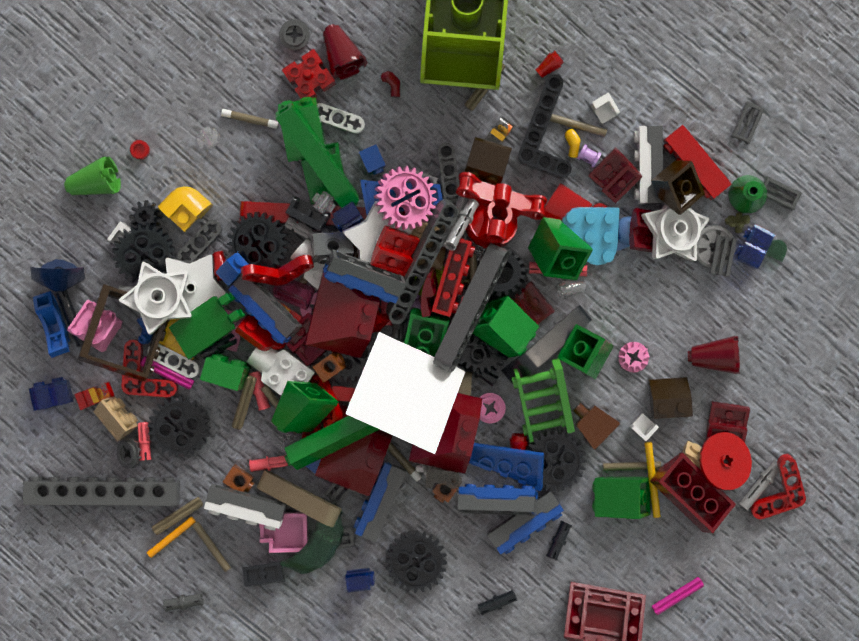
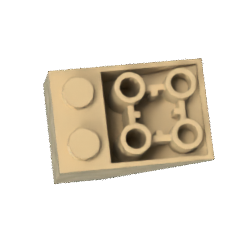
M119 397L102 399L93 412L118 442L138 427L136 423L138 420L133 413L126 411L124 408L126 405Z

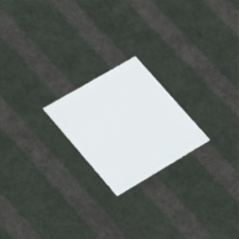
M379 332L346 414L435 454L465 371L457 367L453 372L444 370L433 364V356Z

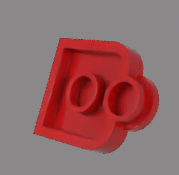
M249 314L235 330L237 334L261 351H268L271 348L279 350L286 345L285 343L281 344L274 341L271 337L272 334L260 327L258 320Z

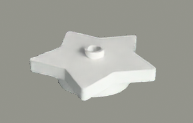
M374 204L365 220L343 230V234L358 248V259L368 263L371 262L376 243L384 226L395 229V223L388 225V218L382 220L384 213L378 214L377 212L381 207ZM402 225L397 229L408 234L412 232L409 226L406 230L402 229Z
M666 204L660 210L641 215L653 234V259L675 253L689 261L697 260V241L702 229L709 221L708 217L695 213L691 208L678 215Z
M211 254L192 263L172 258L165 259L167 273L188 272L183 298L190 312L211 297L217 296L220 298L227 293L214 279L213 256ZM189 284L194 285L193 291L187 289ZM159 295L156 301H160L162 296Z
M142 262L138 284L122 296L119 301L141 314L147 333L151 335L168 319L192 317L183 298L188 272L163 274L146 262ZM157 295L162 296V299L160 301L155 300V297Z

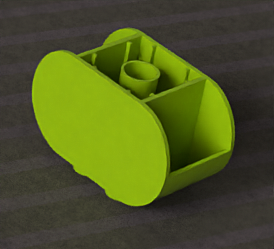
M426 0L420 83L499 90L508 0Z

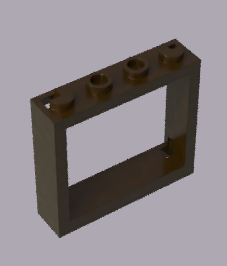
M103 284L77 360L145 382L148 377L151 378L155 367L152 366L153 359L157 360L160 348L157 347L159 341L163 342L166 331L163 328L165 323L154 332L142 372L88 355L107 297L119 300L127 293L126 291Z

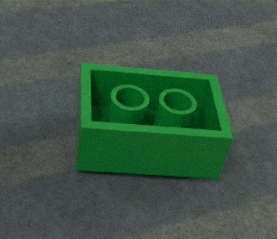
M412 307L404 344L435 357L447 332L449 317L435 312H431L430 316L422 317L421 309Z
M212 354L211 357H206L200 380L239 391L243 389L251 366H247V362L234 359L230 361L228 360L229 356Z

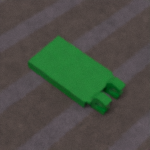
M226 293L220 298L217 296L211 297L190 312L191 318L180 319L169 327L188 360L194 358L236 328L233 323L245 316L242 309L235 310L229 315L225 311L224 307L235 300L232 293Z

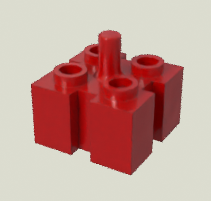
M315 49L301 57L303 62L297 65L294 61L282 69L291 85H298L295 91L300 99L304 97H317L315 92L322 89L325 92L336 85L328 69H321L324 64Z

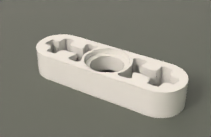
M317 103L318 109L322 107L325 113L329 114V110H332L329 121L326 120L327 116H320L322 123L354 134H359L364 130L365 122L360 116L323 103ZM336 113H340L344 117L343 122L340 124L333 122V116ZM347 116L350 117L349 121L356 122V120H359V124L361 125V127H357L356 130H354L353 125L348 123L347 127H344V125L347 122Z
M158 344L161 353L166 354V351L169 353L166 355L164 362L162 361L164 357L158 355L157 360L153 359L154 361L188 378L196 377L199 374L200 366L196 361L188 360V358ZM172 355H176L179 358V363L176 366H172L169 363V357ZM183 359L186 360L185 365H194L195 373L191 372L188 374V369L184 367L179 370L183 364Z

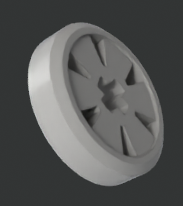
M709 226L702 229L697 241V261L705 267L711 268L714 251L710 250L711 247L709 245L716 242L717 235L734 238L727 229L721 226ZM722 240L720 243L716 268H719L724 244V241ZM728 242L724 265L727 264L731 242Z

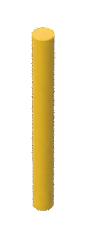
M645 442L653 518H659L661 514L658 489L650 482L656 474L652 442Z

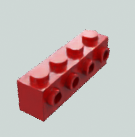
M683 124L663 140L664 149L669 154L672 153L676 160L693 162L705 192L703 196L706 199L712 200L732 184Z
M460 239L454 251L449 250L431 312L451 317L452 313H456L459 305L456 299L458 295H462L464 284L461 282L463 276L467 277L470 265H467L468 258H472L475 247L472 246L473 242Z

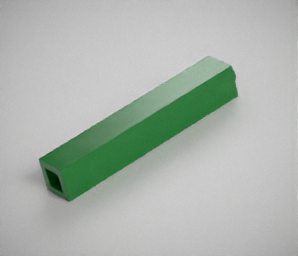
M291 102L275 113L276 120L342 210L355 207L359 201L358 192L294 104Z
M347 416L285 447L287 454L285 455V460L289 466L292 465L296 470H299L380 429L354 417Z

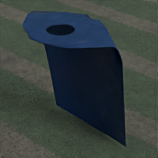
M55 259L44 264L41 268L30 267L31 279L54 292H63L86 279L84 267L77 268L74 264L63 259Z

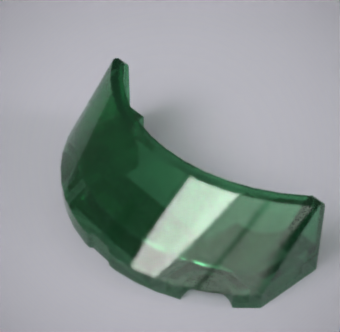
M320 497V498H322V499H324V500H326V501H328V502L334 504L333 502L329 501L328 499L323 498V497ZM342 510L334 527H329L316 520L314 531L307 544L294 556L281 560L280 565L300 574H308L326 565L335 555L342 540L344 528L341 519Z

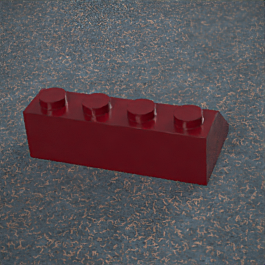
M683 452L664 464L650 480L665 497L705 533H714L736 505L721 489L711 485L704 477L702 471Z

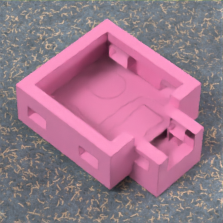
M285 512L282 526L279 529L276 528V530L264 528L265 525L259 524L260 543H269V553L308 552V516L304 513Z

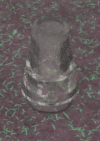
M584 280L561 281V283H557L559 298L567 299L586 291Z

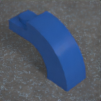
M49 291L34 296V309L44 328L48 354L53 358L70 352L68 344L70 337L66 322L53 293Z

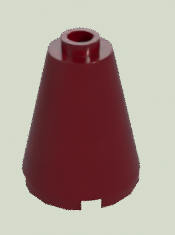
M331 24L325 28L323 39L330 72L335 80L336 77H339L340 80L350 78L360 72L359 68L361 66L364 68L367 66L366 57L339 25Z
M731 336L693 346L691 351H688V362H692V366L740 374L738 336Z

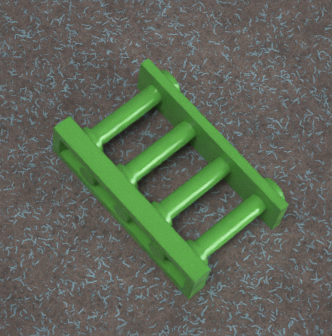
M560 359L552 360L553 368H550V371L521 378L518 369H514L515 377H512L514 389L518 388L525 420L522 429L524 436L528 435L530 443L534 442L532 432L562 426L566 427L568 434L575 432ZM550 378L556 380V384H553V387L523 393L522 385ZM553 394L555 396L559 395V400H556L555 403L530 409L526 407L525 401ZM555 410L562 411V415L557 419L530 425V416Z

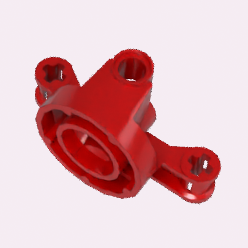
M462 172L459 174L460 183L456 189V194L460 197L474 199L479 203L473 215L472 223L468 224L466 228L468 236L475 244L483 248H488L491 243L504 247L515 236L518 228L517 218L520 215L534 220H542L545 217L544 206L547 204L545 196L523 195L512 191L511 186L499 183L492 185L482 182L472 173Z

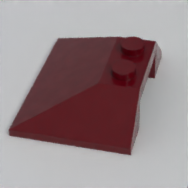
M322 272L305 345L361 358L371 340L380 303L379 297L365 295L362 291L355 288L349 289L339 282H330L324 277V272Z
M457 393L435 454L412 444L409 461L465 474L480 420L482 398Z
M344 405L341 406L342 419L349 416L346 414L348 407ZM378 430L321 458L315 476L369 497L393 435Z
M570 582L563 638L568 641H642L646 595Z

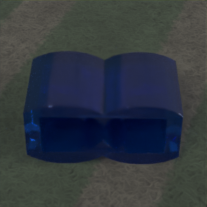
M353 201L334 212V218L331 219L340 232L364 220Z
M754 224L751 227L748 226L743 234L745 240L743 244L739 243L735 251L737 256L735 259L756 270L760 267L775 234Z
M63 377L52 379V383L46 385L44 381L34 383L33 388H29L33 411L74 402L69 380H64Z
M370 568L347 570L345 574L347 593L371 590L372 586H375V573Z

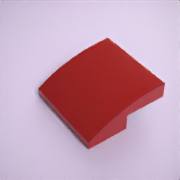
M560 183L544 207L545 217L562 220L572 208L591 207L592 203Z
M385 225L376 243L370 264L405 276L413 262L411 256L420 239L417 236Z

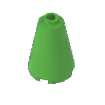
M105 156L68 176L66 182H64V187L71 195L115 194L120 191L121 180L116 177V172H118L116 164L111 157Z

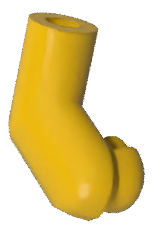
M569 129L565 132V139L570 146L568 156L577 158L581 139L574 129Z

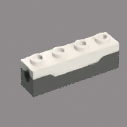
M639 126L637 131H634V143H637V150H634V162H637V170L642 175V178L638 181V189L634 190V199L638 200V205H659L663 201L657 197L651 180L663 171V126Z
M212 484L209 487L204 509L209 510L208 513L213 515H220L222 513L232 520L240 518L246 520L247 524L257 525L259 523L265 525L264 528L276 530V528L279 529L282 526L287 504Z

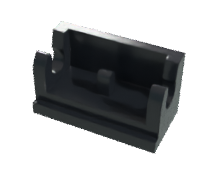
M299 197L293 198L285 212L288 217L319 233H322L331 216L330 213L313 206Z
M281 561L242 567L245 587L286 582L283 575V564H281Z

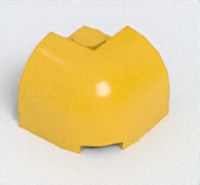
M183 186L173 190L160 203L158 208L186 232L198 218L201 219L210 210L213 204L199 191L192 187Z

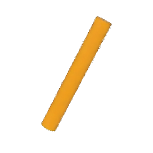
M192 516L147 551L150 558L155 556L196 523V520Z

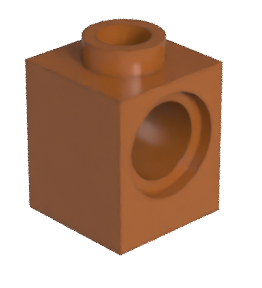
M333 352L313 366V368L324 383L343 370L346 365L342 355ZM328 361L334 363L335 370L328 368Z
M235 464L223 480V483L232 489L248 493L254 485L252 482L254 476ZM236 476L244 478V485L240 486L236 483Z
M445 471L432 490L435 494L433 497L442 503L444 501L449 503L460 486L461 481ZM439 482L449 484L451 488L455 487L456 489H451L449 493H442L440 490L442 484H439Z

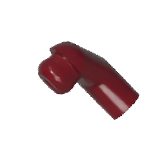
M391 71L383 72L381 80L391 86V97L399 98L400 79Z

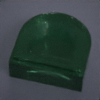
M773 240L767 245L764 255L783 262L787 246L782 240Z

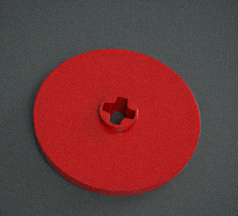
M729 432L716 433L710 436L701 448L699 457L701 471L711 485L721 490H733L741 487L747 481L751 473L752 459L747 445L741 438ZM728 459V463L724 464L723 460Z

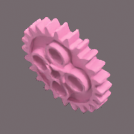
M408 166L404 167L403 171L401 167H397L396 172L391 169L389 174H384L383 179L378 181L381 186L375 188L379 194L375 195L374 198L379 199V202L374 205L381 207L377 213H384L382 220L388 218V225L395 223V229H398L401 225L403 230H406L408 226L410 230L415 229V225L417 227L422 226V222H428L427 217L433 215L430 210L436 208L432 204V202L437 201L436 198L432 197V194L436 193V191L430 190L433 183L427 184L429 177L422 178V171L416 174V168L411 169L409 172ZM406 181L412 184L411 190L407 188ZM390 189L396 193L395 198L390 196ZM416 190L420 191L419 194L394 207L391 206V203ZM416 198L420 200L421 207L415 204ZM399 207L405 210L404 216L399 213Z

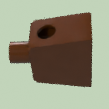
M580 402L572 410L580 418L575 425L594 450L620 425L617 420L595 405L587 409Z

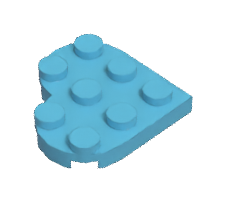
M577 207L572 208L571 211L566 213L561 221L593 249L587 262L593 265L611 262L614 259L618 246L619 208Z

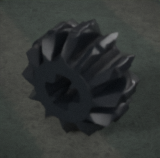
M145 200L144 206L141 202H137L139 208H131L135 211V214L129 215L130 218H135L131 225L140 223L141 227H144L145 223L148 222L149 228L153 224L160 227L161 224L157 222V219H163V216L157 215L161 210L159 208L155 209L156 203L150 204L148 200ZM145 212L150 215V219L147 218V221L142 218L143 214L146 215Z

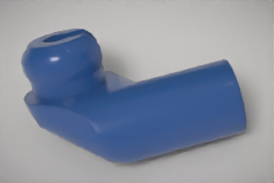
M142 317L136 320L142 328L138 341L141 344H148L151 342L153 334L149 335L147 333Z

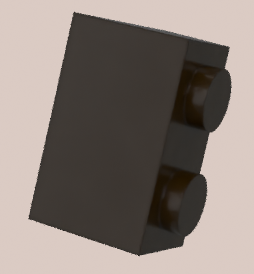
M475 137L465 172L474 174L485 183L492 185L502 183L512 148Z
M675 160L651 180L657 197L678 215L684 213L705 195L692 161Z
M687 377L649 380L651 418L664 419L693 416L692 397Z

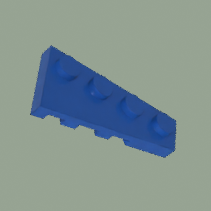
M360 180L366 215H368L374 202H379V199L374 198V196L379 194L375 188L381 185H379L378 181ZM406 183L407 188L411 190L412 184ZM433 184L430 187V190L436 191V193L432 194V197L437 199V201L432 202L434 206L443 200L440 184ZM390 189V196L395 198L396 193ZM416 190L391 203V206L394 207L419 194L420 191ZM416 198L415 204L421 207L420 200ZM399 207V212L405 211L402 207Z
M474 443L469 461L470 464L487 471H495L505 478H513L518 480L520 484H528L535 487L534 489L538 491L542 490L544 453Z

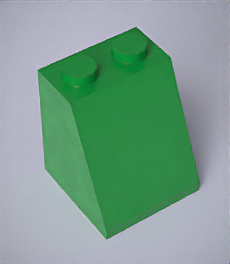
M304 97L298 101H293L294 106L326 148L316 97ZM287 100L278 104V111L292 101ZM281 127L288 162L305 159Z
M339 143L326 144V150L345 174ZM306 159L301 160L311 204L323 205L327 201L335 200Z
M546 217L542 218L528 246L530 253L544 276L570 280L578 279L593 251L585 241L561 220Z
M509 296L487 302L472 334L511 358L525 353L526 346L536 336L535 332L539 325Z
M576 324L557 358L596 380L614 345Z
M287 381L271 422L277 427V430L283 433L296 432L301 434L302 432H312L338 405L339 401L317 383Z
M648 477L595 478L592 484V490L595 493L592 510L595 512V517L641 519L651 515V495Z

